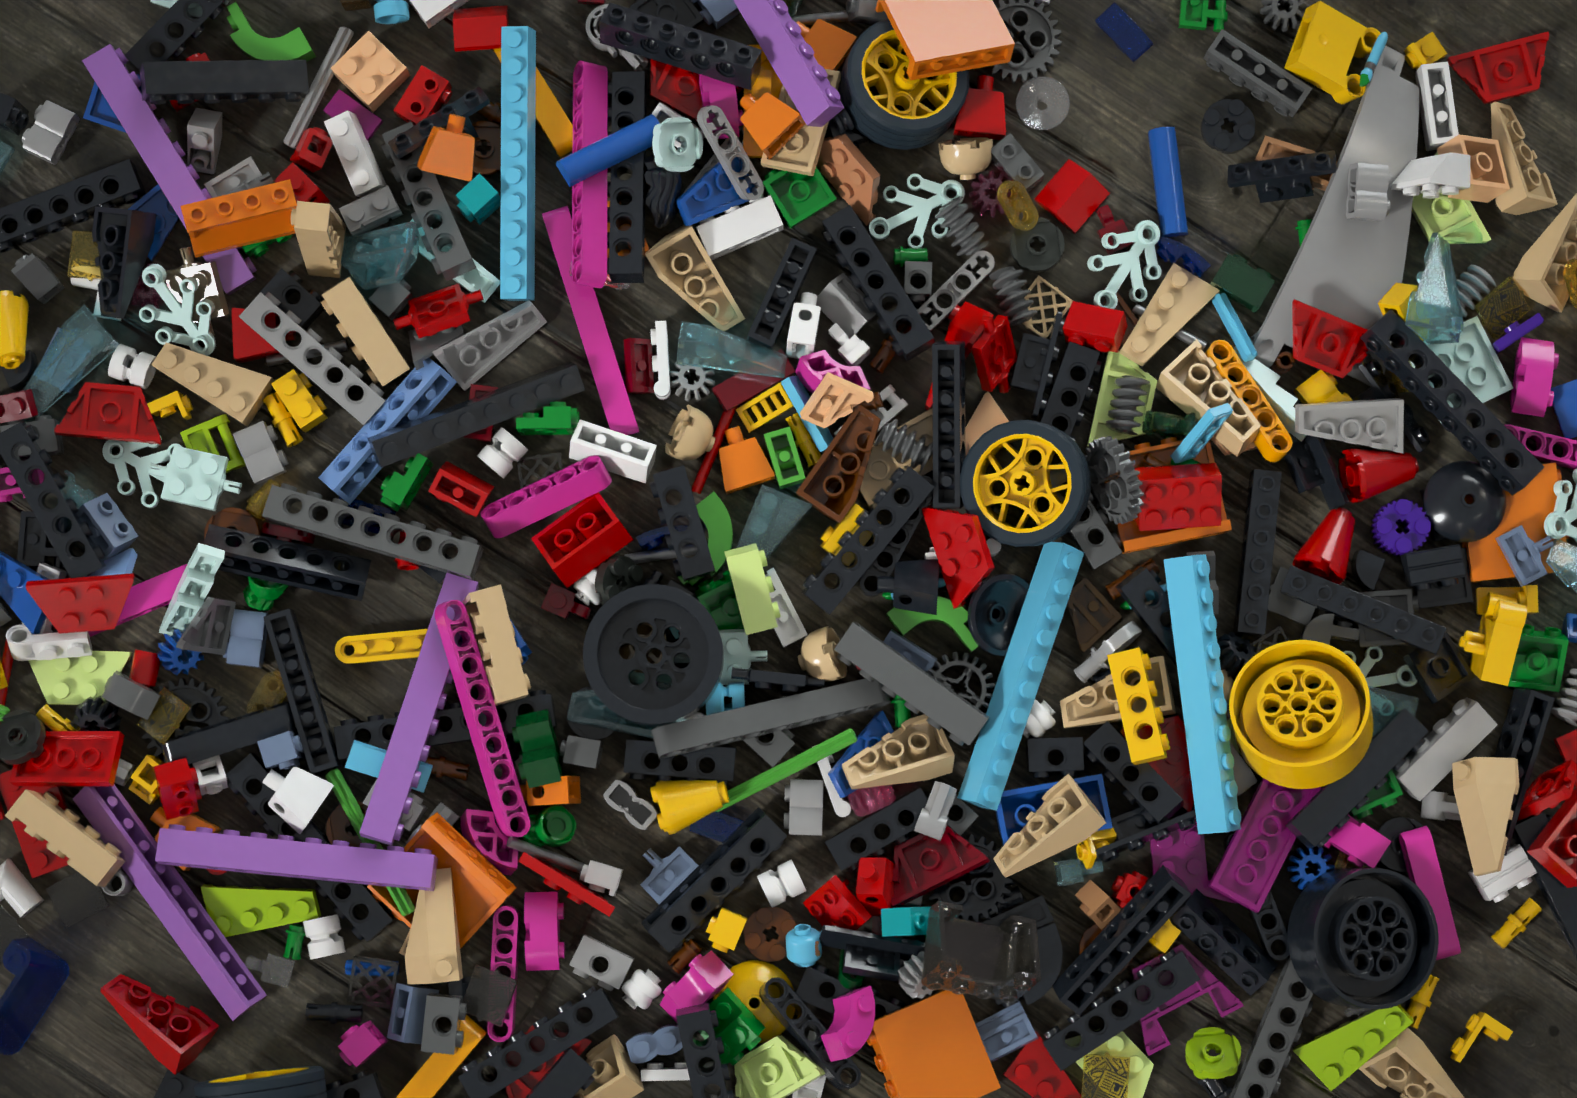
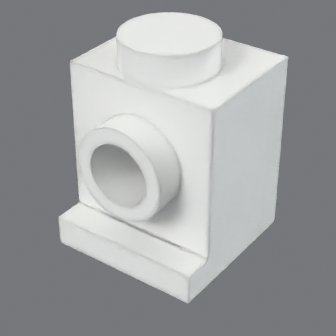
M219 755L192 763L196 769L201 796L217 794L223 789L228 788L226 774ZM216 766L215 769L201 773V770Z
M590 860L589 865L584 864L579 880L590 883L589 889L602 893L605 892V888L610 889L609 895L616 896L623 869Z

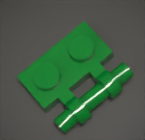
M1181 0L1178 28L1205 30L1207 20H1212L1214 22V32L1224 30V24L1228 21V12H1226L1227 0H1216L1215 10L1208 9L1209 0Z

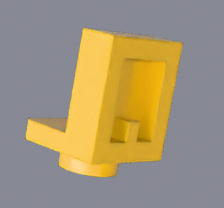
M1433 31L1417 42L1411 43L1404 50L1406 62L1412 69L1415 68L1416 70L1423 64L1435 63L1447 55V52Z
M179 391L147 403L151 414L156 417L159 415L161 418L170 416L176 412L175 408L178 407L184 419L189 420L192 418L190 413L193 410L192 403L187 395L183 396Z
M1114 828L1096 831L1085 841L1077 844V856L1079 860L1083 861L1086 869H1090L1094 865L1097 857L1095 850L1114 843L1117 837Z

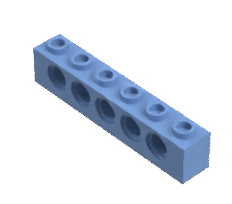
M430 358L423 361V368L419 370L414 368L318 477L344 501L348 502L349 505L382 468L376 463L367 438L429 415L457 383L455 379Z

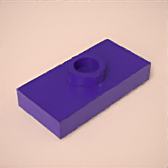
M1537 313L1521 325L1516 321L1505 328L1506 335L1492 344L1496 354L1541 325L1544 319L1540 313Z

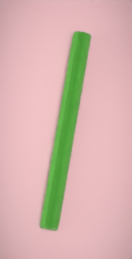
M848 729L728 790L730 802L725 803L722 808L715 812H719L857 742L853 729Z
M333 769L326 774V779L334 785L332 790L361 842L377 845L376 849L384 850L380 842L360 836L359 832L365 815L340 770ZM386 887L401 915L407 916L415 911V906L405 888Z

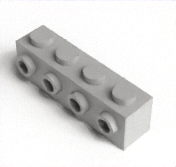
M1468 697L1458 701L1453 706L1452 712L1433 726V731L1424 738L1426 740L1425 743L1415 752L1411 751L1405 757L1407 761L1398 770H1393L1399 785L1409 796L1421 801L1452 770V763L1462 761L1498 724L1477 701Z

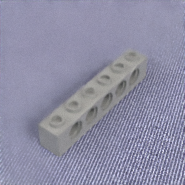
M269 291L266 295L260 292L239 317L361 424L365 425L385 402L381 397L384 392L373 382L368 386L361 380L364 374L352 364L349 368L340 361L343 356L332 346L328 350L319 343L322 338L310 328L306 332L298 325L302 320L292 311L283 312L278 307L281 302ZM274 312L280 316L281 323L278 327L269 328L266 326L264 318L268 313ZM289 331L300 333L302 340L299 345L290 346L286 343L285 336ZM318 349L322 353V360L318 364H310L307 361L306 354L309 350ZM338 367L342 370L343 377L339 382H331L327 378V372L330 368ZM353 385H359L363 389V396L359 400H352L348 397V389Z

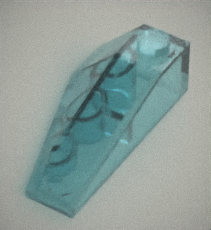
M85 304L63 323L24 390H32L38 411L37 416L42 415L113 353L120 344Z

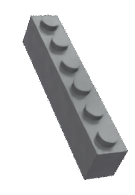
M857 622L851 624L834 649L839 653L837 655L839 660L848 666L852 663L861 669L859 674L871 682L874 679L883 684L881 689L893 698L897 695L906 701L904 706L916 714L919 711L928 716L926 721L938 730L942 727L951 733L949 738L960 746H963L964 743L970 745L989 719V716Z

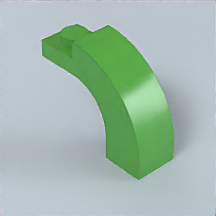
M236 2L227 6L231 14L227 19L233 30L236 31L230 36L238 48L251 60H306L307 62L316 57L300 27L278 38H266L252 30Z
M712 492L696 505L700 520L708 530V548L716 573L710 574L712 578L724 567L727 562L724 551L731 550L733 544V528L729 513L715 492ZM679 576L678 579L685 587L687 584L694 586L705 576L685 582L682 576Z
M938 596L937 615L896 609L895 607L886 614L902 636L921 623L936 621L947 625L970 653L979 647L974 641L969 627L964 625L968 621V611L963 607L953 609L950 599Z

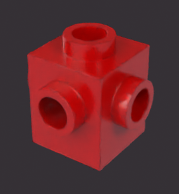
M1133 871L1132 874L1123 873L1122 876L1118 875L1111 887V890L1114 891L1111 897L1118 900L1116 905L1123 909L1146 884L1148 878L1136 871ZM1131 888L1134 889V892H1133L1132 895H1130V890H1131Z

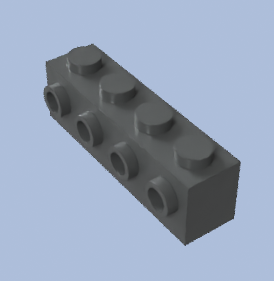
M1223 29L1203 58L1207 61V66L1216 72L1221 70L1229 76V80L1239 87H1247L1252 91L1251 94L1256 99L1262 102L1268 101L1274 105V110L1283 116L1289 115L1293 118L1312 90L1310 86Z

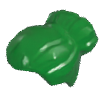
M248 576L249 585L244 589L243 596L249 607L261 611H269L273 607L274 600L280 597L289 585Z
M552 805L544 808L538 814L528 815L531 826L528 833L522 837L525 842L539 847L543 845L552 847L563 846L573 838L576 830V821L567 809L559 805Z

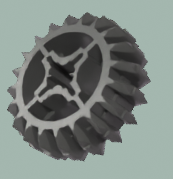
M953 652V661L949 662L948 656L944 654L942 655L944 662L942 666L936 660L934 667L937 670L928 669L926 671L949 689H951L950 684L957 685L966 677L963 682L965 687L963 688L968 695L962 693L958 695L974 703V706L978 709L981 706L984 709H988L989 704L984 702L985 698L991 699L993 696L991 693H987V689L995 688V684H986V680L990 679L993 675L992 673L982 674V671L987 667L985 663L979 668L975 666L979 660L978 657H974L971 663L967 662L968 653H964L962 660H958V653ZM951 667L965 668L958 679H951L941 674L944 670ZM972 673L979 680L980 696L975 695L968 687V681Z

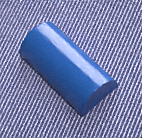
M1102 774L1075 778L1074 781L1106 821V824L1099 828L1098 831L1112 829ZM1058 782L1003 791L998 809L995 811L1002 846H1004L1013 833L1020 832L1028 822L1025 818L1030 812L1035 813L1044 802L1041 798Z

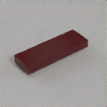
M780 349L712 388V391L726 413L795 373V370L783 350Z

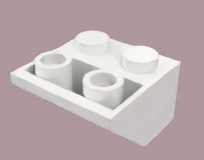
M1450 152L1411 160L1391 184V190L1403 191L1404 196H1417L1420 193L1426 199L1439 198L1440 193L1443 195H1457L1459 190L1470 188V155Z

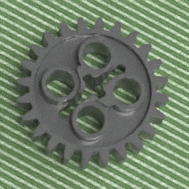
M999 0V8L997 10L1003 21L1009 25L1008 31L1012 39L1014 36L1016 38H1023L1022 44L1017 41L1013 49V53L1020 54L1023 61L1016 64L1010 60L1008 63L992 65V76H995L998 72L1002 73L1001 81H1004L1007 76H1011L1012 84H1015L1017 77H1021L1022 82L1026 83L1028 75L1035 81L1037 80V71L1045 75L1047 72L1045 65L1053 67L1054 61L1051 57H1058L1059 51L1054 48L1060 47L1062 41L1055 39L1061 35V30L1053 29L1057 26L1058 20H1049L1052 11L1043 13V3L1036 8L1034 0H1030L1028 4L1024 0H1019V3L1009 0L1007 5L1003 0ZM1021 16L1026 20L1027 24L1017 26L1014 24L1013 18ZM1036 36L1040 37L1044 44L1040 47L1033 46L1030 39ZM1027 51L1033 54L1034 57L1030 58L1027 55Z
M1104 436L1093 440V442L1089 443V447L1085 449L1087 453L1085 457L1090 470L1092 495L1094 500H1097L1096 508H1102L1104 515H1108L1109 521H1114L1115 524L1133 521V519L1138 518L1137 514L1142 512L1139 506L1144 504L1140 498L1144 493L1139 489V486L1143 485V483L1137 478L1140 472L1134 469L1136 462L1135 460L1130 461V452H1124V444L1118 445L1116 438L1112 439L1111 436Z

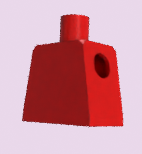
M986 75L978 76L977 89L969 88L965 103L959 111L953 135L973 138L986 137L998 141L1005 138L1004 93L993 91V77Z
M293 162L274 180V183L290 179L296 203L297 201L309 202L314 197H316L314 203H330V200L317 185Z
M232 308L234 360L238 363H243L280 353L239 317L245 309ZM271 312L265 316L264 322L269 328H276L280 325V318L276 313ZM289 331L285 336V340H295L296 331Z
M887 858L859 859L856 896L872 916H881V908H894L891 898L894 897V882L892 879L895 864Z

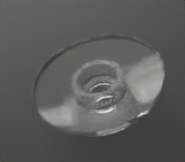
M1037 77L1027 81L1020 88L1016 98V109L1019 117L1026 125L1037 130H1049L1061 124L1066 118L1070 107L1067 90L1060 82L1050 77ZM1038 102H1045L1047 108L1040 110L1037 107Z

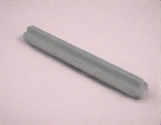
M344 26L339 28L309 88V92L305 96L284 139V144L294 149L297 148L303 132L307 130L334 75L331 67L344 55L354 35L351 29Z

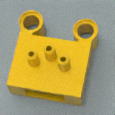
M1318 1L1306 8L1284 69L1329 93L1337 103L1346 104L1364 95L1366 86L1360 87L1359 85L1360 75L1351 74L1346 76L1353 56L1363 58L1369 55L1377 37L1381 33L1376 28H1367L1322 1Z
M1489 592L1485 599L1478 633L1467 630L1464 636L1460 637L1459 646L1464 647V651L1472 653L1469 668L1480 680L1505 686L1509 684L1522 629L1527 617V606L1517 604V598Z

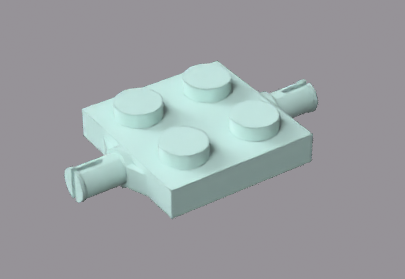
M175 445L167 466L151 463L149 466L151 469L148 470L150 475L164 477V486L161 494L163 500L216 511L218 499L223 491L239 494L241 491L239 488L242 486V483L226 480V468L229 460L227 457Z
M744 629L719 630L724 649L723 671L719 683L722 685H728V683L732 682L749 684L747 680L731 679L732 667L749 669L751 662H767V650L751 651L748 635L745 634ZM679 654L675 657L674 662L675 664L689 663L690 658L686 654Z

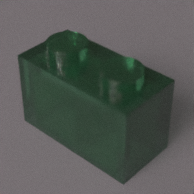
M1228 254L1210 285L1220 290L1219 293H1225L1231 300L1256 313L1275 281L1270 278L1271 274L1261 268L1255 270L1248 266V261L1236 254L1233 256Z

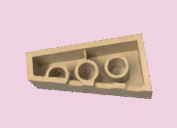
M297 201L296 209L293 208L291 211V225H294L308 275L340 278L346 232L345 223L330 204Z
M351 276L325 291L322 294L324 300L321 301V304L329 316L334 313L339 320L336 326L344 338L349 336L355 344L351 349L358 360L365 359L370 368L366 372L374 384L380 382L384 386L409 370L410 367L390 336L385 332L386 330L377 316L370 309L364 296L354 285L355 283Z
M1196 339L1161 372L1156 388L1197 423L1208 409L1229 403L1233 413L1213 437L1238 457L1255 441L1261 425L1243 400L1237 398L1231 389L1232 385L1226 378L1223 379L1217 371L1214 361L1211 357L1206 356L1202 350V345Z
M167 342L151 364L163 374L247 427L264 403L263 399L272 391L273 386L271 383L276 381L270 376Z
M501 584L469 593L462 603L468 612L495 706L525 698L529 694L528 690L531 689L530 681L527 674H524L522 670V654L519 647L516 646L515 632L509 618Z
M25 789L5 816L12 822L14 820L23 822L27 825L24 829L26 833L40 841H48L46 844L47 849L63 859L65 856L68 857V865L96 886L105 887L125 862L119 856L121 851L109 842L104 844L98 839L101 835L89 825L85 828L78 822L80 817L68 808L64 811L57 804L60 801L51 793L46 791L44 794Z

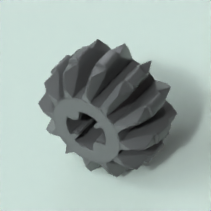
M1262 0L1261 3L1264 7L1260 9V14L1267 15L1263 20L1264 24H1268L1271 21L1274 23L1271 28L1275 31L1281 25V30L1287 32L1289 26L1295 29L1298 26V21H1302L1304 14L1301 11L1306 9V4L1299 3L1300 0ZM1279 6L1281 8L1286 6L1288 8L1287 12L1285 10L1280 12L1278 10Z

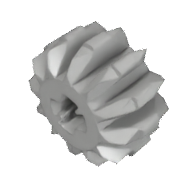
M684 356V366L678 361L674 363L679 372L670 371V376L676 378V380L670 382V386L672 388L679 387L675 392L677 397L686 392L685 401L688 402L691 399V394H695V399L700 401V391L708 396L710 391L705 385H715L714 380L708 379L715 374L714 370H706L709 366L707 360L699 365V356L694 357L693 363H690L688 356ZM690 373H696V377L699 379L698 382L694 381L693 385L689 384L688 379L685 378L686 375L690 377Z
M921 951L917 956L912 954L911 959L903 961L904 967L898 970L900 974L898 977L899 985L912 998L918 997L922 999L926 994L931 996L932 991L939 989L938 985L945 980L943 976L946 972L944 966L931 952L925 953Z

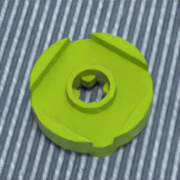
M1207 1027L1196 1031L1193 1038L1187 1041L1185 1059L1197 1078L1221 1079L1236 1074L1241 1061V1046L1234 1035L1231 1037L1225 1034V1030L1221 1028ZM1212 1049L1215 1053H1220V1055L1209 1056V1050Z

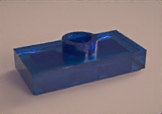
M713 812L691 824L689 831L723 843L744 820L721 812Z

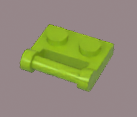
M227 414L220 415L180 432L186 448L220 455L210 431L218 428L230 457L226 473L246 466L228 424L230 421Z

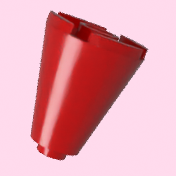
M1350 448L1343 450L1342 453L1345 454V457L1339 459V478L1343 487L1348 489L1350 495L1347 497L1352 503L1362 502L1415 478L1419 470L1417 459L1406 452L1398 453Z
M1345 508L1330 510L1295 555L1292 563L1293 566L1341 585L1346 578L1355 519L1352 513Z

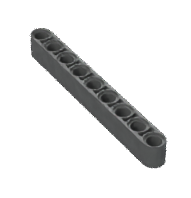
M865 678L660 726L652 730V735L658 757L667 758L876 709L890 704L891 699L890 695L881 689L883 684L876 679L871 682Z

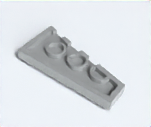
M528 300L436 349L432 353L460 387L466 391L471 384L478 381L546 324L547 321L534 304Z
M1401 398L1295 404V432L1299 434L1403 453L1404 400Z

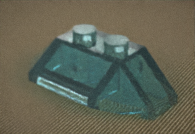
M411 221L345 237L341 264L344 268L348 269L356 282L366 290L401 282L417 261L420 234L416 223Z

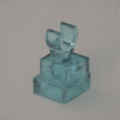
M64 470L68 476V481L63 489L68 492L66 493L68 498L73 497L79 508L84 503L98 497L90 489L85 491L77 485L73 473Z
M1079 858L1054 862L1058 886L1084 882L1083 875L1104 872L1102 861H1095L1090 869H1086L1085 865L1081 864Z

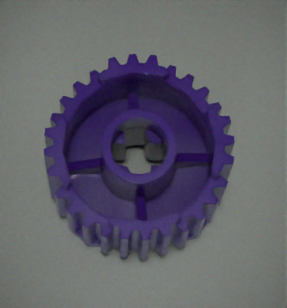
M1399 499L1378 509L1377 513L1373 515L1372 521L1374 523L1371 524L1373 528L1371 533H1374L1372 539L1375 540L1374 544H1378L1377 548H1382L1383 553L1388 552L1389 555L1401 556L1422 547V543L1427 541L1425 538L1429 537L1427 533L1431 530V522L1428 520V517H1425L1426 512H1422L1423 508H1418L1417 503L1413 505V501ZM1396 522L1403 524L1404 532L1398 533L1396 531L1398 528Z

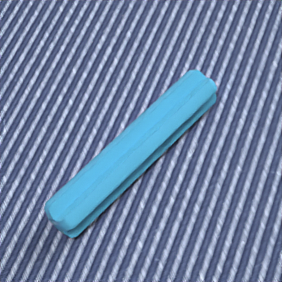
M1225 293L1216 294L1212 299V303L1241 358L1245 362L1253 361L1258 353L1228 296Z

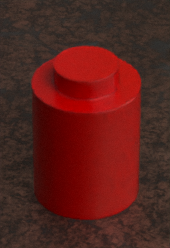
M135 650L129 678L146 687H155L161 662L157 653Z

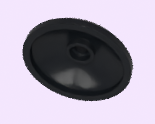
M1456 461L1443 466L1429 479L1424 490L1423 507L1426 517L1431 522V526L1440 535L1456 542H1474L1487 537L1499 526L1505 514L1506 495L1504 489L1499 485V481L1490 472L1484 470L1480 463ZM1466 495L1472 496V504L1465 502L1464 498Z
M1011 574L993 575L985 579L971 597L968 607L969 630L977 645L990 654L1006 656L1029 589V584L1022 578Z

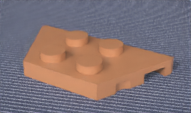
M846 134L838 135L834 138H824L816 167L848 205H851L854 212L865 225H869L876 216L872 213V208L878 199L877 187L880 182V174Z

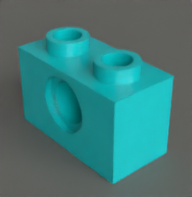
M480 173L456 194L459 201L457 207L470 223L475 220L480 225L501 206V198L498 192Z
M937 906L881 908L882 937L938 934L940 919L937 913Z

